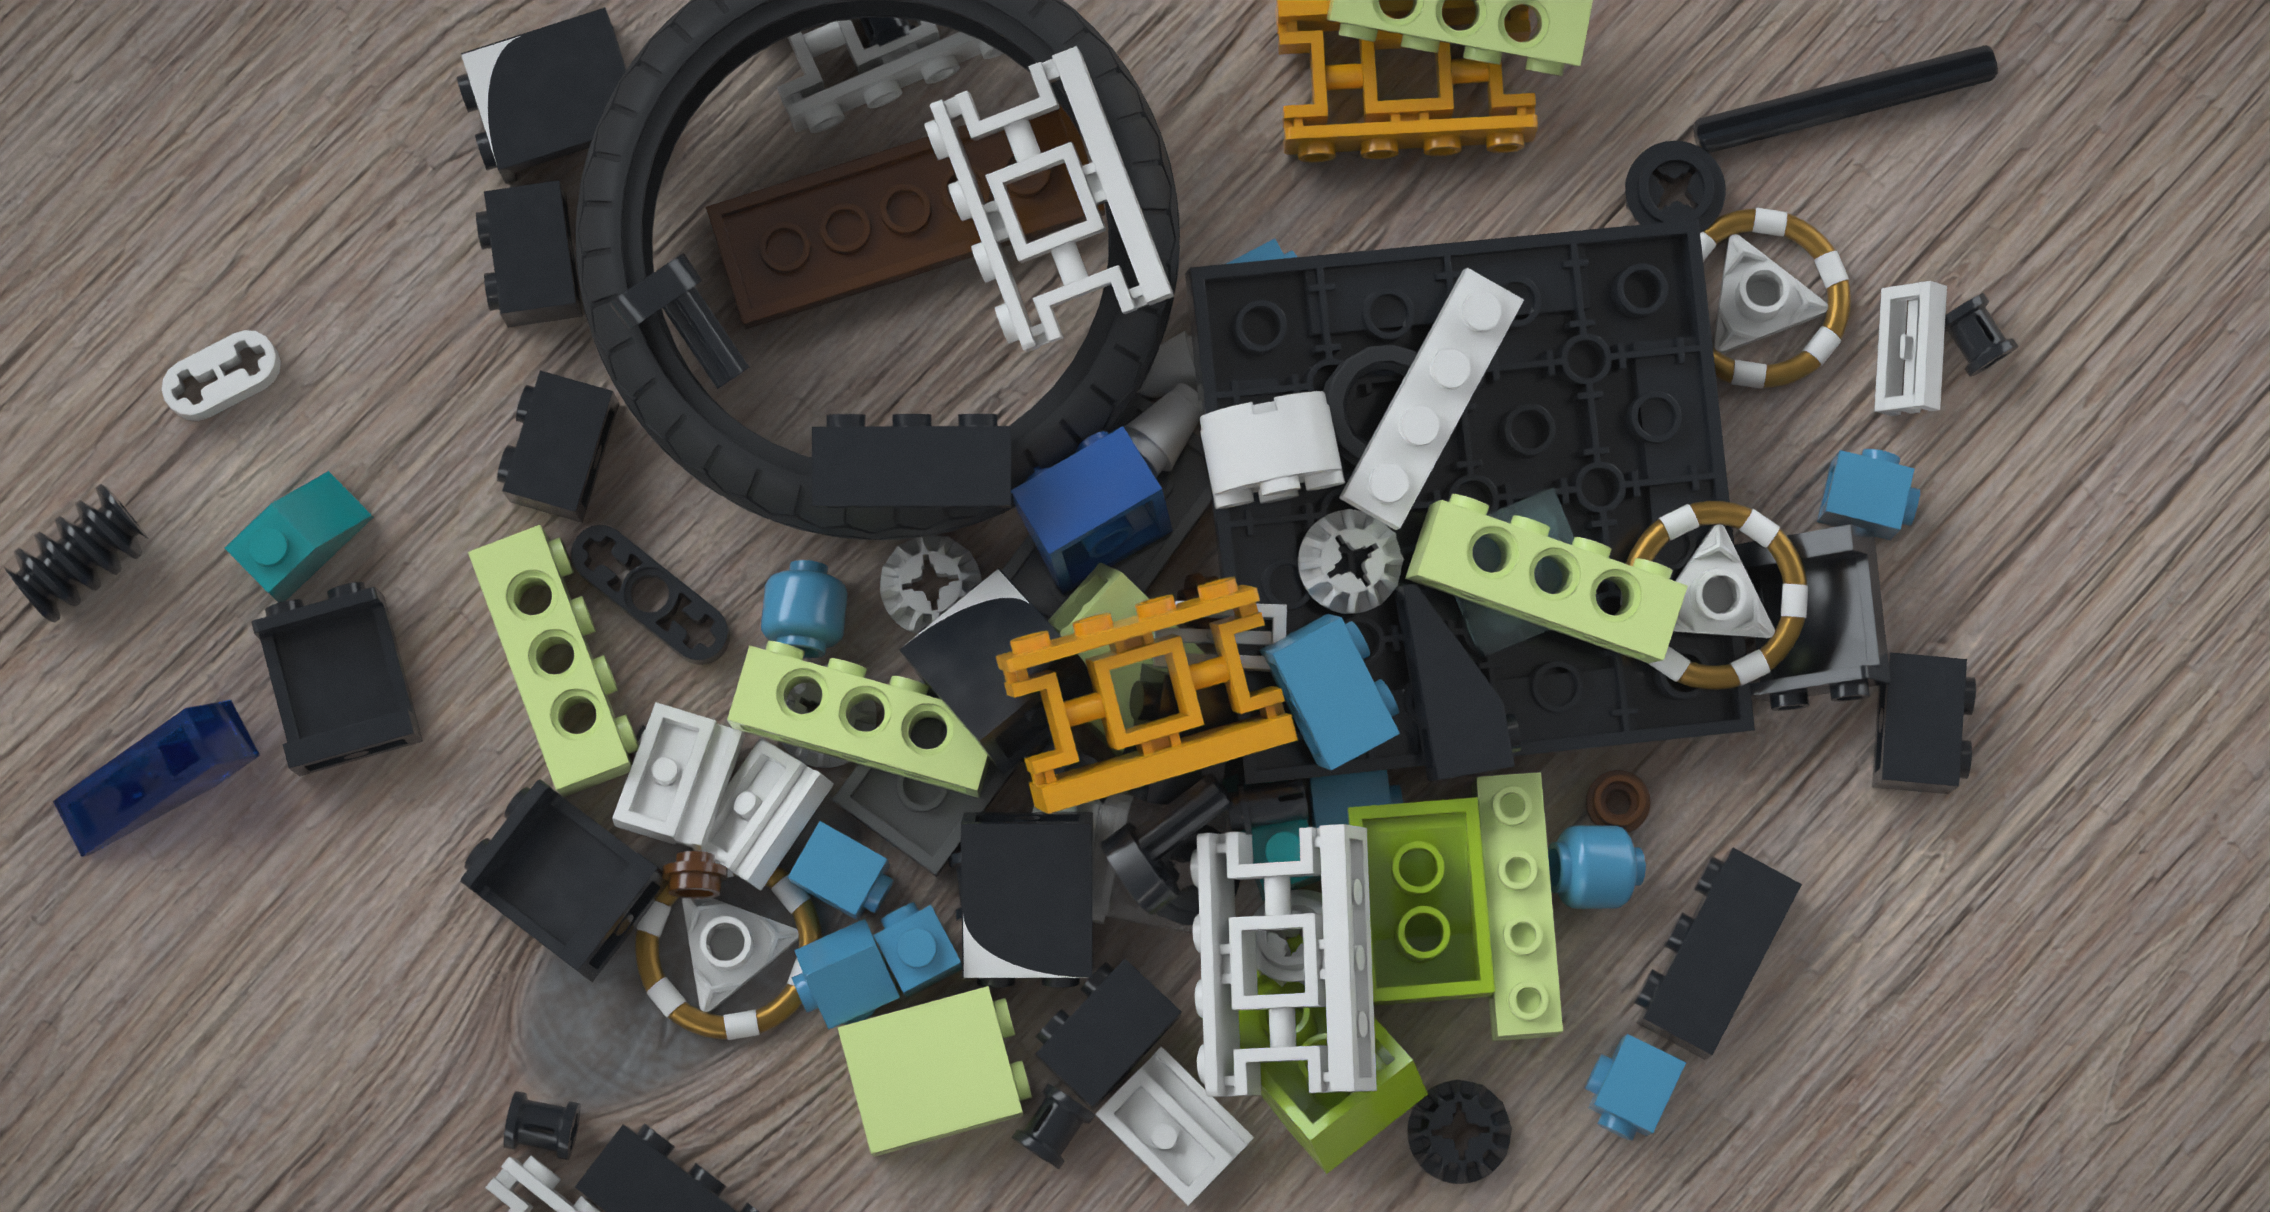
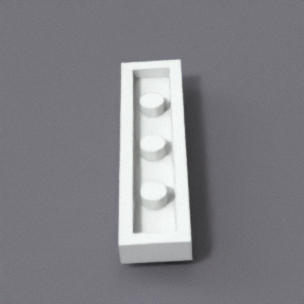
M1469 268L1462 271L1339 497L1341 500L1395 530L1401 528L1524 299Z

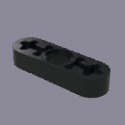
M606 525L591 526L583 530L576 537L572 545L571 557L573 565L580 576L679 656L690 663L705 665L718 660L725 653L730 642V631L723 615L616 529ZM609 541L615 543L611 553L617 562L627 570H629L633 559H637L642 563L626 575L619 592H615L610 588L618 583L620 579L608 567L601 564L594 571L588 568L592 559L587 553V549L591 544L595 543L599 547H604ZM646 578H658L665 582L669 589V597L666 604L655 612L641 611L633 602V591L636 585ZM682 598H686L691 602V604L682 609V612L695 624L702 625L707 619L714 622L710 631L715 638V642L709 648L702 643L697 644L693 649L688 648L686 645L690 640V636L674 620L669 631L659 627L676 614Z

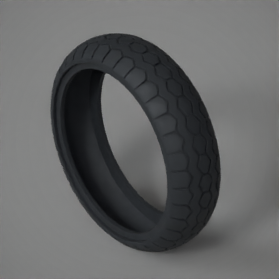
M691 0L666 21L634 58L605 106L595 129L585 161L577 204L575 232L579 286L592 337L600 358L620 396L631 413L659 447L700 483L732 503L766 519H771L774 522L798 530L846 539L901 540L931 536L983 522L1016 507L1012 494L1011 508L812 507V457L804 456L776 445L747 429L731 417L707 393L689 369L674 342L662 308L627 331L609 303L654 273L653 226L656 202L663 175L677 141L689 120L707 96L740 65L782 39L803 30L836 21L883 17L925 21L952 28L977 38L1001 51L1028 72H1030L1028 66L1053 59L1052 55L1077 46L1084 58L1173 294H1175L1179 271L1180 218L1172 167L1163 137L1151 108L1126 65L1100 33L1064 0ZM1061 79L1052 82L1051 86L1058 103L1070 117L1084 141ZM1105 202L1108 224L1107 269L1119 265L1127 285L1131 289L1139 286V282L1108 202ZM1112 285L1103 288L1100 304L1089 332L1073 361L1055 385L1030 410L1009 425L1011 426V490L1025 483L1028 477L1035 472V467L1039 466L1041 469L1051 468L1075 454L1079 444L1087 437L1101 431L1110 433L1125 414L1151 370L1170 319L1174 297L1153 305L1148 304L1133 312L1124 314Z

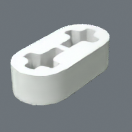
M244 330L234 333L177 362L168 369L162 383L164 400L178 416L186 420L200 421L210 418L274 383L280 373L281 360L279 353L268 338L257 331ZM250 347L256 354L265 351L266 355L258 360L260 371L257 374L250 376L245 369H238L228 375L225 374V371L242 362V357L239 353L242 349ZM193 376L199 383H203L217 376L218 380L201 390L204 400L199 404L193 405L187 398L178 400V396L185 391L183 380L187 377Z

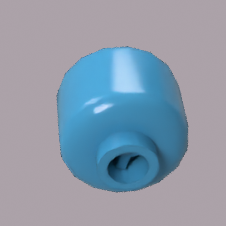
M810 560L792 561L789 570L773 574L765 584L761 631L770 641L788 644L805 651L803 658L806 659L823 657L826 654V648L835 646L844 635L848 593L842 581L827 574V565Z
M1613 825L1569 826L1559 835L1557 842H1552L1548 847L1551 892L1558 893L1559 898L1567 907L1575 909L1620 908L1630 900L1635 886H1640L1644 881L1646 864L1643 851L1639 847H1634L1630 835L1622 827Z

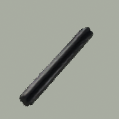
M1990 46L1975 47L1702 117L1696 120L1695 125H1693L1694 138L1697 146L1708 153L1748 144L1989 82L1998 74L1997 61Z

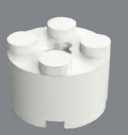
M1323 391L1274 397L1272 402L1253 405V402H1248L1213 411L1200 417L1202 429L1200 433L1216 509L1254 502V492H1258L1261 504L1299 496L1298 489L1301 488L1300 483L1305 482L1307 491L1329 488L1345 483L1330 407L1327 404L1325 392Z

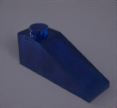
M232 700L188 707L56 798L53 803L81 857L95 853L214 788L261 755Z

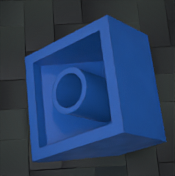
M1123 426L1110 434L1107 431H1101L1087 437L1079 444L1075 454L1051 468L1041 469L1039 466L1035 467V472L1028 477L1025 483L1011 490L1018 514L1062 594L1080 585L1099 563L1111 567L1173 531L1162 487Z

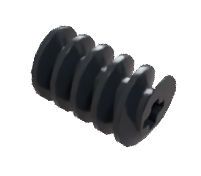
M102 484L96 487L101 503L99 509L79 500L75 505L81 523L75 525L62 516H58L55 522L61 537L59 540L55 541L39 531L34 537L40 554L35 557L18 547L14 550V554L20 570L14 573L4 567L31 604L44 618L55 623L61 616L56 598L76 607L81 602L76 586L77 582L91 590H98L101 587V581L96 567L100 566L111 574L117 575L122 569L117 551L120 550L128 556L138 559L142 555V550L137 535L140 534L149 539L122 503Z

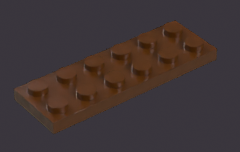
M1060 104L1059 109L1029 120L1041 153L1072 142L1082 166L1089 164L1081 136ZM966 124L956 127L985 204L994 201L995 199L985 175L1017 163L1005 130L974 141L969 134ZM927 136L707 206L706 210L745 330L974 257L971 246L982 241L973 218L961 221L952 200L948 184L958 181L950 157L938 160ZM1065 163L1006 185L1026 240L1087 221ZM1102 203L1097 206L1101 216H1104L1105 208ZM1010 240L1001 243L1002 248L1012 245Z

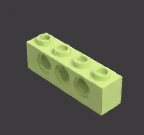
M1330 0L1327 20L1340 23L1338 34L1340 36L1376 42L1378 30L1403 34L1401 47L1438 53L1440 41L1464 45L1463 58L1500 65L1502 53L1527 57L1526 70L1563 76L1565 64L1581 66L1593 0H1472L1475 5V18L1470 26L1460 31L1450 28L1443 20L1442 6L1445 0H1414L1411 11L1400 19H1393L1385 15L1381 10L1379 0ZM1519 4L1531 8L1537 17V29L1534 35L1523 42L1513 40L1507 34L1504 26L1507 12Z
M1452 494L1449 502L1440 500L1429 505L1405 579L1646 663L1664 660L1688 587L1682 583L1670 580L1672 569L1640 558H1635L1633 566L1609 558L1612 550L1610 547L1581 537H1574L1572 545L1548 537L1550 531L1548 525L1526 517L1514 515L1511 523L1487 516L1489 509L1487 504L1463 495ZM1480 537L1493 540L1500 549L1501 561L1493 573L1480 569L1473 559V547ZM1542 558L1552 560L1560 568L1562 582L1554 594L1541 590L1535 581V567ZM1604 579L1614 582L1622 592V606L1615 615H1609L1602 611L1596 601L1597 587Z
M541 525L469 551V557L556 791L564 798L629 773L633 764L630 754L638 751L639 744L627 714L616 718L607 695L618 691L617 685L605 655L593 658L585 635L596 632L583 596L575 599L570 597L563 577L574 573L561 538L550 541ZM537 585L550 588L552 600L544 612L537 615H528L521 612L520 600L527 589ZM557 644L571 646L574 650V660L568 670L560 674H548L543 671L542 658L550 647ZM578 703L593 705L596 709V720L588 731L581 734H572L565 730L564 716L570 707Z
M768 641L765 650L749 645L727 719L733 729L977 798L980 797L990 758L941 699L927 696L928 685L900 676H892L889 685L865 678L867 671L865 667L841 659L830 658L827 667L803 661L805 651L776 641ZM801 683H812L822 690L820 705L808 714H798L787 707V698L790 691ZM865 700L875 701L885 709L882 723L876 729L868 732L858 731L849 724L851 709L857 703ZM936 718L947 727L946 738L938 747L922 749L911 741L912 728L921 719Z
M1541 772L1476 777L1471 785L1472 798L1478 797L1495 993L1488 997L1492 1041L1557 1037L1563 1032Z

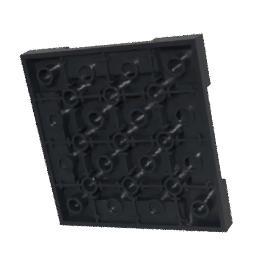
M1699 219L1190 267L1187 270L1185 280L1198 401H1202L1203 415L1248 402H1253V405L1272 402L1274 397L1323 391L1326 381L1339 364L1367 347L1392 344L1418 353L1458 278L1466 268L1473 270L1524 299L1401 528L1395 530L1386 525L1396 533L1400 552L1404 558L1396 588L1410 584L1418 585L1502 699L1505 714L1514 713L1520 732L1521 750L1520 752L1513 753V756L1755 731L1750 682L1743 686L1728 689H1701L1673 681L1649 663L1405 579L1429 505L1440 500L1449 502L1452 494L1463 495L1487 504L1489 506L1487 516L1507 523H1511L1512 517L1516 515L1546 524L1550 527L1548 537L1572 545L1574 537H1581L1604 544L1612 549L1609 558L1626 564L1630 552L1642 534L1660 517L1686 504L1704 501L1730 502ZM1389 370L1371 371L1360 377L1349 391L1346 402L1348 421L1354 432L1367 443L1370 442L1404 379V376ZM1340 454L1344 484L1307 491L1305 482L1300 483L1301 488L1298 489L1299 496L1261 504L1258 492H1254V502L1216 509L1211 488L1220 579L1235 577L1237 586L1257 587L1260 601H1257L1256 604L1287 605L1286 636L1326 614L1342 617L1345 624L1353 621L1368 645L1370 656L1363 659L1373 681L1382 679L1397 703L1399 714L1393 716L1392 719L1400 734L1333 770H1328L1317 765L1292 716L1298 740L1236 758L1239 784L1247 785L1425 766L1394 590L1381 605L1371 610L1356 614H1344L1327 609L1315 601L1306 590L1300 577L1298 567L1299 550L1308 530L1318 520L1333 512L1346 509L1361 511L1339 498L1356 467ZM1713 525L1699 526L1667 542L1658 552L1653 562L1672 569L1670 580L1676 581ZM1723 525L1735 547L1733 527ZM1336 536L1335 539L1340 545L1338 550L1342 558L1334 565L1335 569L1328 572L1327 575L1331 578L1336 574L1342 575L1351 572L1357 579L1361 578L1366 586L1367 582L1363 578L1365 573L1362 570L1361 564L1368 558L1367 554L1374 551V548L1371 545L1365 549L1361 547L1352 551L1346 543L1342 544ZM1480 537L1473 547V559L1480 569L1493 573L1500 564L1501 552L1493 540ZM1542 558L1537 563L1534 577L1538 587L1546 593L1554 594L1562 582L1560 568L1555 562L1546 558ZM1604 579L1597 587L1596 601L1602 611L1609 615H1615L1621 608V590L1614 582ZM1264 620V626L1246 631L1272 632V620ZM1673 632L1669 647L1683 655L1690 662L1701 665H1728L1747 655L1745 636ZM1237 644L1239 655L1262 656L1259 650L1266 647V645ZM1244 671L1249 692L1270 686L1278 687L1271 672ZM1283 701L1285 713L1291 714L1286 702ZM1256 709L1243 714L1233 711L1232 721L1236 722L1260 715V710Z

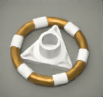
M1754 208L1738 210L1717 217L1710 227L1700 233L1703 262L1718 243L1730 237L1726 248L1713 343L1716 377L1733 385L1760 389L1783 386L1806 377L1822 366L1841 343L1848 324L1851 306L1848 275L1838 252L1815 227L1787 212ZM1752 231L1754 233L1784 236L1799 244L1814 259L1827 290L1828 303L1738 234ZM1826 313L1823 325L1802 352L1786 361L1766 365L1733 360L1723 355L1734 349L1823 316Z
M1724 501L1696 502L1686 504L1654 522L1636 542L1626 564L1633 566L1635 558L1653 562L1658 552L1667 542L1699 526L1713 525L1676 579V582L1688 587L1673 632L1770 639L1761 649L1728 665L1708 666L1693 663L1669 646L1663 661L1649 664L1673 681L1695 688L1728 689L1743 686L1770 673L1787 656L1797 641L1807 615L1808 585L1804 566L1796 548L1780 529V526L1755 509ZM1723 525L1737 528L1767 548L1774 557L1783 579L1781 619L1776 630ZM1621 592L1620 605L1622 606L1623 597Z
M778 866L765 886L771 889L793 915L797 929L713 898H682L701 1010L687 1003L669 979L665 977L661 966L659 938L664 929L671 906L679 898L668 893L669 884L666 886L638 923L635 938L636 963L641 981L647 991V995L666 1018L697 1035L714 1039L733 1040L760 1035L782 1023L800 1007L802 1001L791 978L802 973L796 957L786 987L765 1006L757 1010L732 1013L724 1016L710 1014L798 939L800 948L822 938L820 920L811 897L806 891L790 882L788 879L789 873ZM728 870L727 878L736 876Z

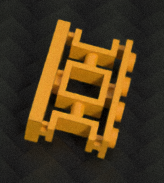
M1276 0L1275 14L1276 31L1278 34V55L1310 53L1313 104L1283 106L1284 154H1298V160L1314 163L1332 160L1336 158V152L1361 151V157L1366 159L1391 158L1399 154L1398 149L1424 148V154L1429 156H1447L1461 152V146L1486 145L1489 152L1508 153L1519 151L1524 148V143L1534 141L1538 130V118L1535 115V93L1504 94L1502 62L1498 65L1465 58L1451 59L1450 43L1440 41L1439 51L1435 53L1438 98L1378 101L1375 50L1405 48L1401 47L1403 34L1378 30L1376 42L1359 39L1360 63L1325 65L1323 32L1339 31L1340 29L1339 22L1327 20L1330 0ZM1379 0V4L1385 15L1393 19H1400L1411 11L1414 0ZM1445 0L1442 6L1444 22L1448 26L1471 24L1475 18V5L1473 1ZM1523 4L1512 7L1507 12L1504 20L1507 34L1518 42L1528 40L1531 33L1528 14L1529 7ZM1487 82L1489 117L1452 118L1454 112L1452 84ZM1362 89L1364 123L1327 125V90Z
M1235 577L1223 578L1198 586L1199 597L1175 604L1173 595L1156 597L1135 604L1137 615L1113 622L1111 613H1103L1073 622L1075 633L1050 640L1048 631H1040L1010 640L1012 651L996 656L998 667L1000 670H1003L1006 682H1004L1007 695L1016 698L1040 691L1055 750L1024 758L1027 771L1031 773L1032 777L1029 787L1035 808L1050 814L1298 740L1292 715L1285 713L1282 702L1285 700L1282 688L1270 686L1249 692L1234 634L1265 625L1262 612H1258L1256 602L1260 601L1257 587L1237 586ZM1233 609L1235 616L1209 623L1218 657L1188 665L1181 636L1169 634L1153 638L1152 632L1226 610ZM1102 646H1110V652L1085 659L1094 693L1063 702L1056 672L1045 670L1028 675L1027 668ZM1164 655L1179 713L1125 729L1109 670ZM1225 682L1232 711L1243 714L1256 709L1260 710V715L1182 738L1179 736L1181 731L1204 725L1196 695V690ZM1101 718L1109 748L1120 750L1136 745L1137 751L1055 775L1054 773L1056 768L1079 762L1070 727Z

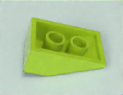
M1478 797L1348 807V825L1367 828L1373 1005L1489 997L1495 993Z
M1299 934L1297 937H1291L1286 941L1291 950V955L1297 951L1300 944H1304L1303 938ZM1257 971L1258 995L1305 993V985L1300 982H1287L1281 987L1275 980L1266 975L1260 976ZM1326 1007L1295 1008L1296 1047L1328 1046ZM1269 1009L1239 1010L1240 1049L1270 1048ZM1375 1017L1377 1091L1309 1093L1308 1060L1260 1062L1262 1098L1326 1174L1428 1095L1413 1059Z

